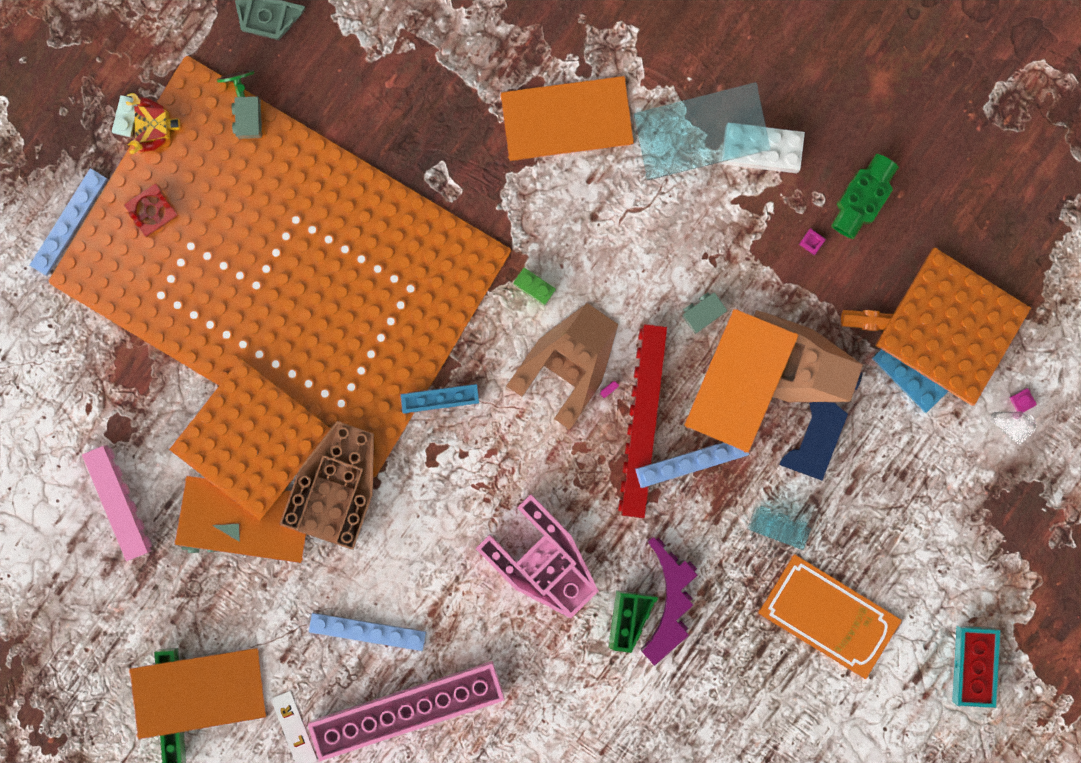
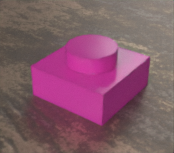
M1028 388L1009 397L1018 414H1022L1037 405Z

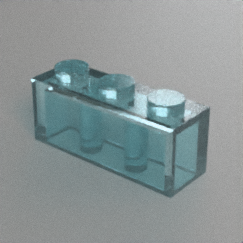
M760 506V509L754 508L747 527L750 531L804 550L811 528L807 527L808 523L798 519L796 523L789 520L790 516L778 513V516L771 514V509Z

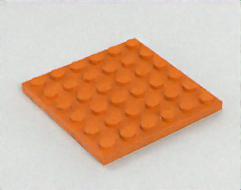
M934 247L884 329L876 346L974 406L1031 308Z
M240 359L169 450L261 521L296 477L301 466L331 428L251 365Z

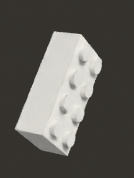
M728 123L725 129L722 164L798 173L801 168L805 132Z

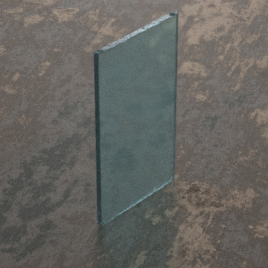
M756 82L634 113L647 180L771 150Z

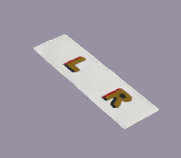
M291 691L271 698L295 763L316 762L317 758Z

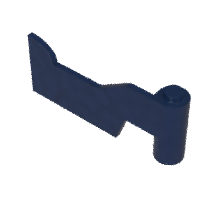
M862 372L860 373L855 390H857L860 385L863 375ZM809 402L811 419L800 448L787 452L779 465L822 481L848 413L834 402Z

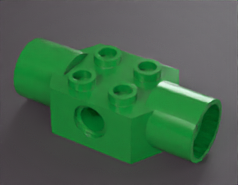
M876 154L867 169L857 171L836 204L840 212L831 227L843 236L854 240L863 224L869 225L874 221L893 191L890 181L897 172L898 165L889 158Z

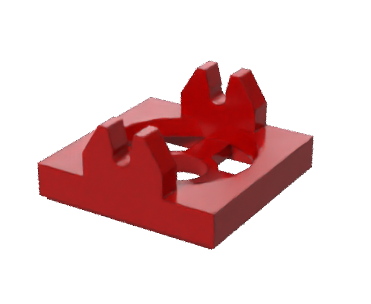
M156 183L124 204L129 212V216L134 220V223L140 228L145 237H148L178 216ZM155 196L161 201L156 204L150 203L146 197ZM142 201L145 206L144 212L137 216V206ZM150 205H154L157 208V212L153 216H149L146 212L147 207ZM164 206L165 215L161 220V218L159 217L160 208ZM147 217L153 218L156 224L148 225L143 223L142 220Z

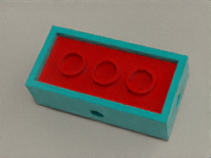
M956 625L952 702L955 705L996 708L1000 647L999 629Z

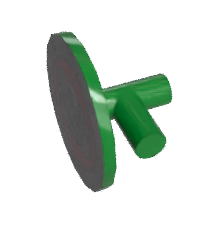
M254 70L233 73L218 78L217 82L233 80L237 97H245V86L241 83L240 78L250 76L255 72Z

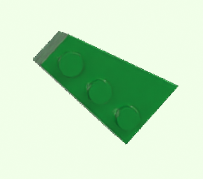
M616 590L608 645L611 650L632 653L642 633V628L650 616L652 607L658 599L657 596Z

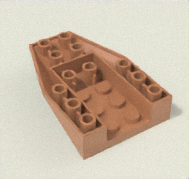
M337 421L299 469L279 525L354 550L373 495L374 434Z

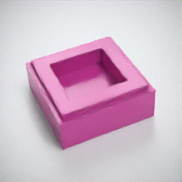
M810 228L799 245L815 255L826 239Z
M615 381L611 382L600 391V395L603 398L607 397L619 385Z

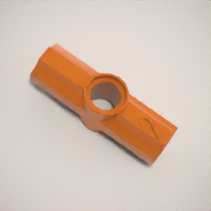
M842 310L841 327L862 328V330L866 331L884 330L893 314L872 310H863V312Z

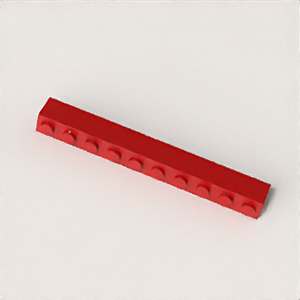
M644 324L643 328H639L638 340H641V347H637L636 352L639 366H635L634 378H637V383L632 386L631 397H635L634 405L630 404L629 416H632V424L628 423L627 428L630 442H626L625 454H628L627 462H623L622 473H626L625 481L621 480L620 492H623V500H619L618 511H621L622 516L645 518L649 486L640 487L636 468L650 465L652 461L667 327Z

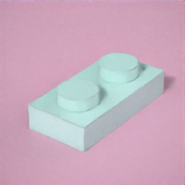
M121 95L112 133L132 138L135 127L134 106H137V104L127 105L126 102H133V98Z

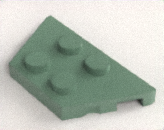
M235 0L241 30L275 40H280L305 11V6L282 0Z

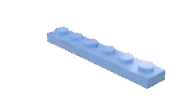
M91 168L89 169L29 266L46 276L49 275L108 181L106 177Z
M722 442L636 468L640 487L643 488L750 454Z
M312 613L309 627L310 633L423 651L426 631L319 613Z

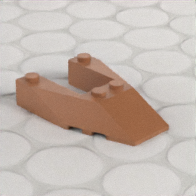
M586 303L537 341L506 387L523 397L543 366L575 387L554 418L570 430L602 383L619 324Z
M758 310L755 311L754 317L799 335L773 398L789 403L851 402L863 366L860 362L811 328Z

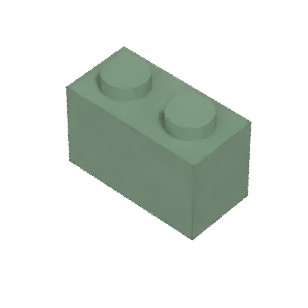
M235 97V103H232V114L235 115V122L232 123L233 134H236L239 139L262 138L261 100L259 97Z
M707 292L699 298L701 302L696 306L692 303L683 309L685 313L682 317L694 334L728 311L715 292L711 295Z

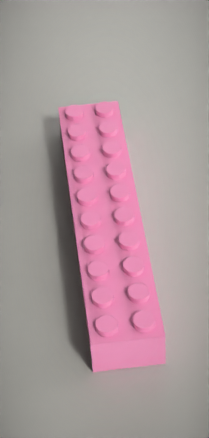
M490 661L311 720L307 725L320 762L505 700V696L494 662Z

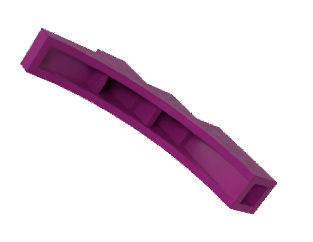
M652 536L647 542L656 553L662 566L666 584V600L660 623L650 640L641 648V651L655 666L689 636L686 632L689 628L682 620L679 622L677 620L693 606L690 602L693 598L686 590L683 593L681 590L698 575L695 572L697 568L691 561L686 562L683 559L677 564L676 562L679 559L672 551L669 554L666 552L664 542L659 537L655 539Z

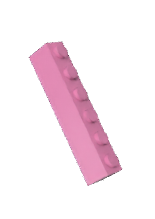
M106 445L82 454L125 560L129 561L151 552L150 547H152V543L149 537L144 534V524L136 515L137 507L134 501H131L129 498V488L121 479L122 471L114 462L115 454L112 448Z

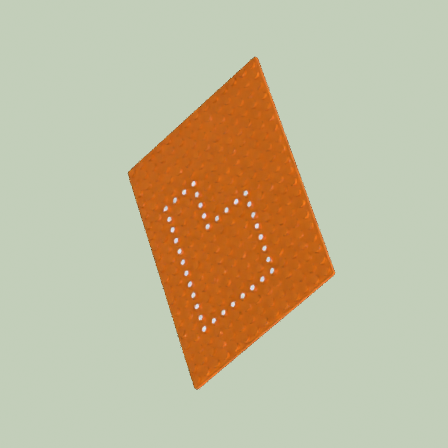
M185 56L157 103L164 107V110L169 112V119H180V130H170V139L166 140L165 144L155 151H137L135 154H130V150H135V146L130 145L51 275L49 284L217 385H220L237 362L243 359L330 428L338 421L373 433L374 478L379 473L415 413H402L400 394L429 390L510 255L511 250L509 247L261 100L262 138L239 139L236 134H233L232 123L235 122V115L232 114V103H235V97H237L234 83L231 81L217 82V79L223 76L193 58ZM244 90L245 97H256ZM156 183L178 216L148 237H145L140 228L134 223V220L129 216V212L124 204ZM155 196L146 197L150 203L156 204L161 201ZM142 201L137 206V216L144 212L145 206ZM150 205L147 207L146 212L149 216H153L156 214L157 208L154 205ZM164 206L160 208L159 217L161 218V220L165 215ZM147 217L142 220L143 223L148 225L156 224L153 218Z

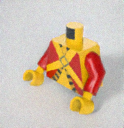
M134 93L127 94V96L133 98V102H126V104L129 106L137 104V106H134L136 140L128 143V145H134L135 150H130V154H135L137 151H155L164 145L166 140L170 139V130H180V119H169V112L164 110L161 104L151 99L138 97Z

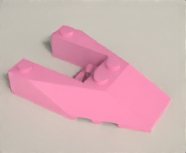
M530 494L517 508L544 536L518 561L491 534L476 547V550L516 591L572 618L598 592V589L572 536Z

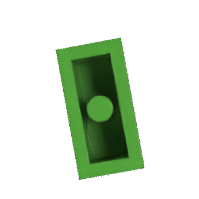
M526 268L522 269L513 283L514 286L546 306L556 291V288Z

